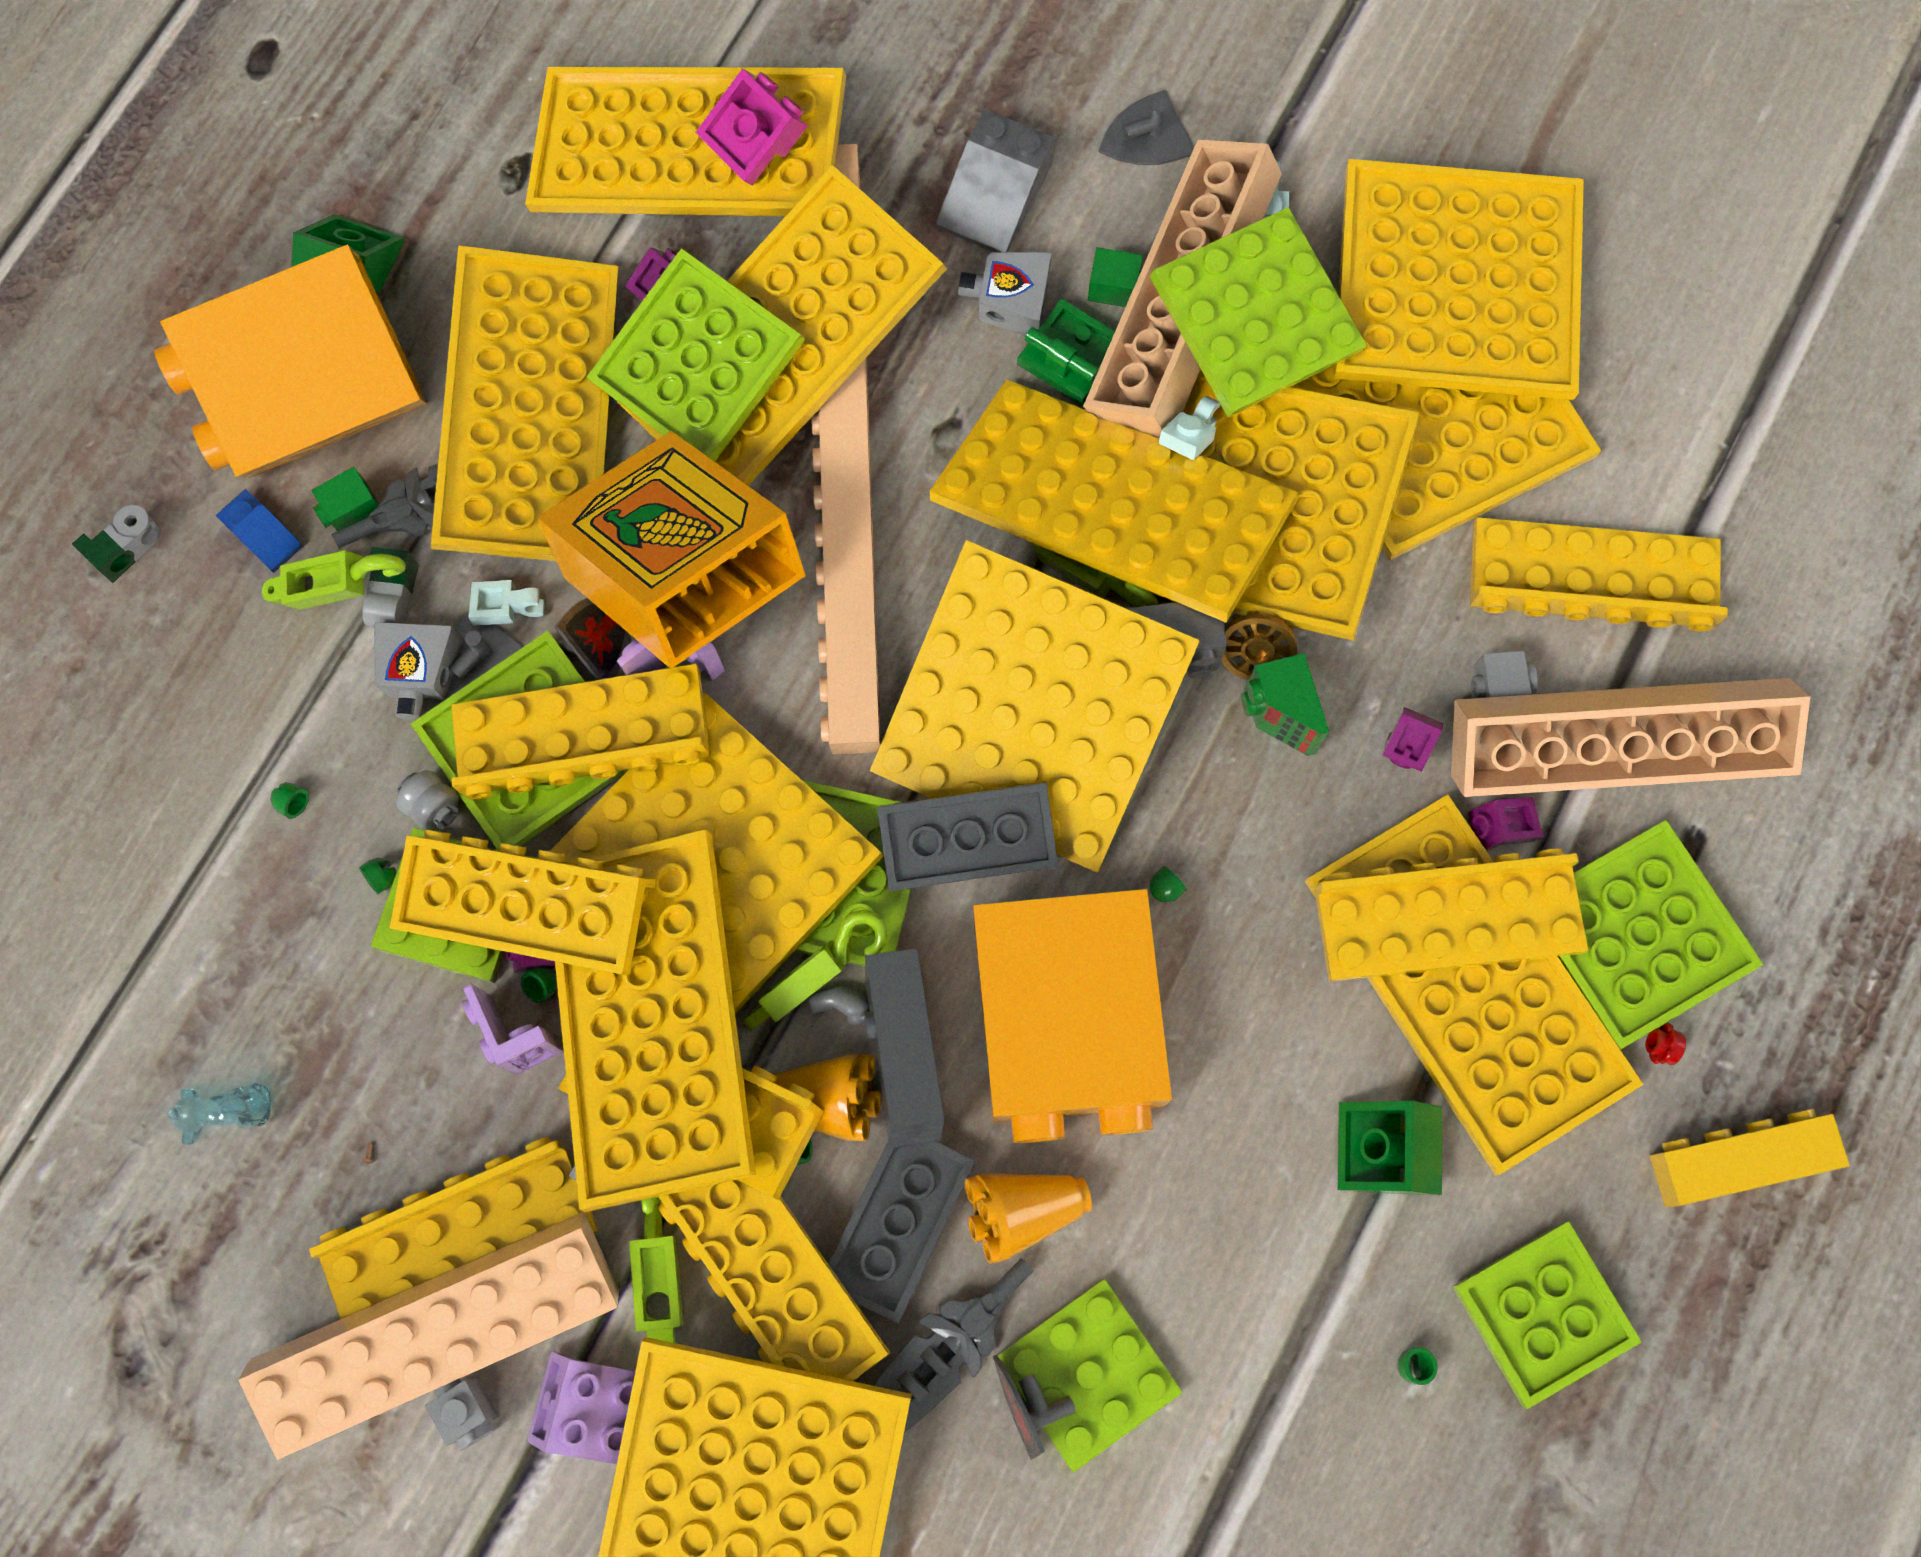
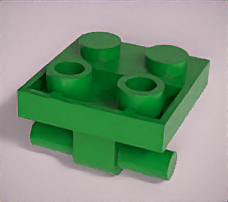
M1061 298L1040 328L1031 327L1027 332L1024 340L1028 344L1017 357V365L1075 402L1083 405L1115 331Z

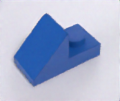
M246 488L215 515L273 573L303 547Z

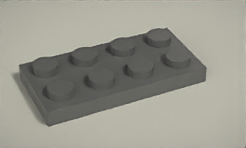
M1046 782L877 806L889 892L1058 867Z
M936 1141L889 1148V1143L887 1142L829 1262L830 1267L855 1303L897 1324L900 1323L963 1190L965 1179L971 1173L976 1162L975 1160Z

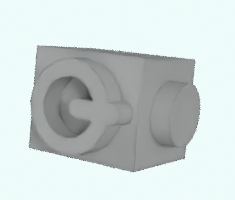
M1525 651L1483 654L1474 665L1475 676L1471 679L1473 698L1537 694L1538 678L1534 663L1526 661Z
M478 1377L461 1381L459 1378L435 1389L434 1392L437 1398L425 1405L446 1446L456 1443L460 1451L495 1430L492 1421L499 1417Z

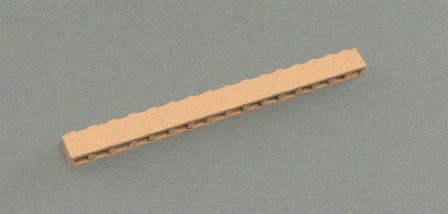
M840 144L837 148L835 167L860 189L857 144ZM866 357L819 408V411L812 416L813 435H820V448H813L814 472H821V485H814L815 510L822 509V523H815L816 547H823V561H816V578L818 586L824 585L825 599L817 600L818 624H825L826 638L818 639L819 662L827 663V677L819 679L821 702H828V717H821L822 742H829L832 755L877 753L881 745Z

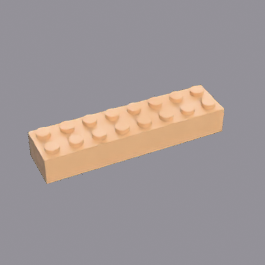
M1197 140L1083 405L1088 413L1160 438L1161 430L1180 412H1183L1199 374L1200 367L1149 276L1154 269L1264 218L1282 175L1269 144Z
M1790 678L1457 699L1454 702L1451 777L1464 797L1801 775L1811 696Z
M582 1212L249 1360L238 1381L278 1460L618 1308L620 1289L585 1213Z

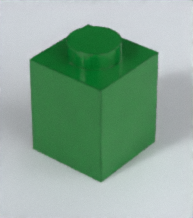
M1096 247L1089 283L1088 301L1126 307L1141 273L1143 255Z
M354 466L311 490L319 503L313 507L319 520L325 528L332 525L337 531L370 517L369 514L378 508L379 505L367 482Z

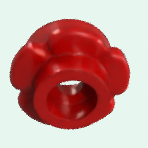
M1665 1023L1659 1029L1651 1031L1647 1036L1645 1048L1649 1053L1650 1060L1654 1064H1659L1660 1062L1661 1064L1675 1065L1680 1061L1685 1052L1686 1037L1682 1032L1673 1030L1672 1024Z

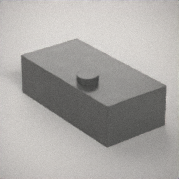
M918 949L865 955V986L869 1012L864 1013V1023L867 1039L873 1038L889 1148L941 1141L944 1114Z

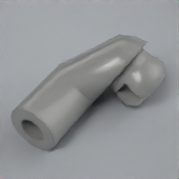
M840 985L819 990L808 997L812 1014L836 1008L843 1014H846L848 1023L854 1026L864 1024V1013L869 1012L867 1010L869 1003L866 998L847 986Z

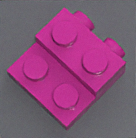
M742 68L695 133L744 182L753 185L775 154L785 157L808 125L800 118L804 111L799 105L787 96L781 100L775 94L779 86L762 72L755 76Z

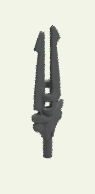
M438 463L429 467L428 477L420 481L418 468L416 467L406 474L404 482L395 480L388 485L386 497L378 505V508L369 514L370 517L331 534L338 548L340 549L377 531L378 533L404 531L414 537L426 534L427 527L432 528Z
M1022 1258L990 1291L987 1290L978 1296L965 1300L949 1298L939 1305L940 1314L928 1313L919 1319L920 1324L934 1332L928 1337L914 1335L872 1385L891 1390H897L900 1385H903L913 1395L910 1401L905 1432L933 1410L961 1383L958 1370L964 1362L972 1377L977 1375L982 1366L980 1355L989 1356L996 1345L993 1331L998 1320L997 1316L1003 1307L1002 1303L1033 1272L1031 1267ZM935 1349L945 1357L946 1362L936 1353ZM924 1362H926L935 1372H933ZM913 1372L916 1373V1374L921 1378V1380L923 1381L924 1385H922V1384L914 1377V1375L912 1374Z

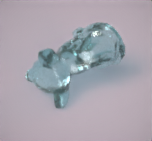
M257 1083L245 1087H235L230 1093L216 1094L204 1101L201 1099L198 1091L182 1089L180 1092L181 1100L168 1111L167 1116L172 1120L174 1127L183 1132L182 1143L184 1145H191L198 1140L201 1130L206 1123L219 1126L235 1123L239 1128H253L265 1125L270 1116L272 1100L270 1092L265 1085Z

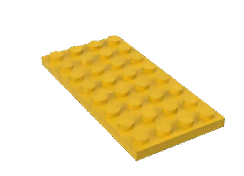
M547 67L525 205L530 212L786 216L830 166L833 165L835 167L846 85L844 68ZM742 68L755 76L762 72L779 86L775 94L781 100L787 96L799 105L804 111L800 118L808 125L786 156L782 157L775 154L753 185L744 182L695 133Z
M833 165L830 166L727 280L805 338L804 343L715 461L748 486L947 270L945 265ZM619 403L656 440L663 436Z
M458 245L431 549L556 561L537 517L604 474L609 394L586 377L613 341L618 266Z
M1007 379L929 490L930 501L1226 623L1296 504L1298 492L1201 454L1192 460L1158 444L1159 438L1134 428L1098 418L1088 413L1085 409Z
M1447 794L1305 880V883L1315 897L1314 890L1325 881V876L1334 873L1349 872L1351 873V878L1368 877V871L1378 868H1393L1395 874L1410 872L1409 867L1422 863H1435L1436 869L1452 867V862L1460 859L1478 858L1479 864L1493 863V860ZM1558 956L1367 978L1495 1176L1501 1175L1644 1085Z
M705 829L588 858L604 861L603 870L616 872L617 864L643 868L642 877L656 879L655 888L645 887L630 974L622 975L555 961L579 1210L588 1212L756 1176L712 834ZM577 861L571 862L570 864L577 865Z

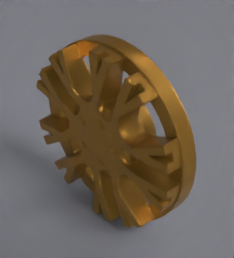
M1250 611L1247 612V616L1241 617L1238 615L1236 619H1231L1230 624L1224 629L1226 643L1229 647H1226L1221 661L1231 673L1242 679L1249 680L1252 671H1248L1250 664L1258 665L1282 659L1283 657L1297 655L1295 631L1292 630L1291 625L1287 626L1284 623L1285 620L1278 618L1276 614L1274 617L1261 615L1259 611H1255V613ZM1258 624L1268 625L1269 627L1261 629ZM1246 625H1251L1253 631L1249 632ZM1235 630H1237V631H1239L1243 636H1242V637H1238V636L1232 635V633H1233ZM1277 630L1280 631V632H1278L1277 634H1275L1274 636H1272V634H1273L1275 631H1277ZM1288 640L1290 646H1283L1277 643ZM1242 655L1244 660L1238 665L1230 659Z

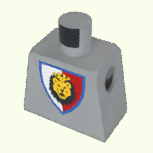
M990 253L987 255L984 275L961 272L958 295L979 298V319L982 322L1026 335L1031 327L1039 329L1041 326L1050 276L1051 253Z
M374 623L376 685L387 696L397 698L396 717L416 720L421 717L423 699L443 700L446 698L454 674L449 670V667L459 658L464 639L452 626Z

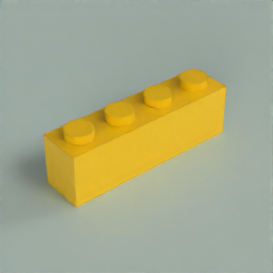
M1809 1109L1787 1114L1789 1123L1774 1126L1773 1120L1770 1118L1745 1124L1748 1133L1733 1136L1731 1129L1727 1128L1703 1134L1706 1142L1691 1146L1688 1138L1662 1143L1664 1152L1649 1156L1664 1206H1681L1849 1167L1850 1164L1834 1115L1829 1114L1816 1117L1815 1110Z

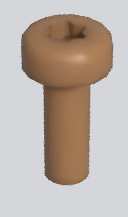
M368 1143L366 1157L362 1160L363 1163H373L371 1156L374 1144Z

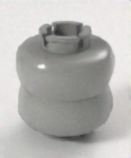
M429 770L419 773L413 772L399 783L396 806L402 814L412 818L419 829L423 831L425 829H444L457 817L459 796L454 788L443 784L437 773Z

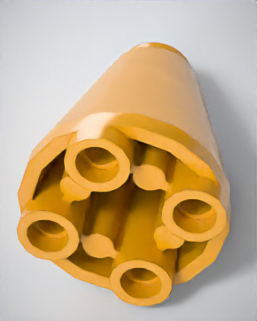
M847 1054L774 1073L778 1077L775 1084L788 1090L790 1084L793 1083L815 1095L812 1102L824 1112L814 1131L847 1141L868 1140L871 1117H879L881 1111V1095L879 1091H873L872 1079L875 1074L873 1054Z
M983 1173L965 1179L966 1194L969 1202L973 1204L974 1215L968 1217L970 1235L975 1243L982 1241L984 1255L989 1264L1010 1259L1082 1218L1083 1213L1090 1212L1092 1208L1090 1190L1083 1177L1074 1178L1071 1175Z

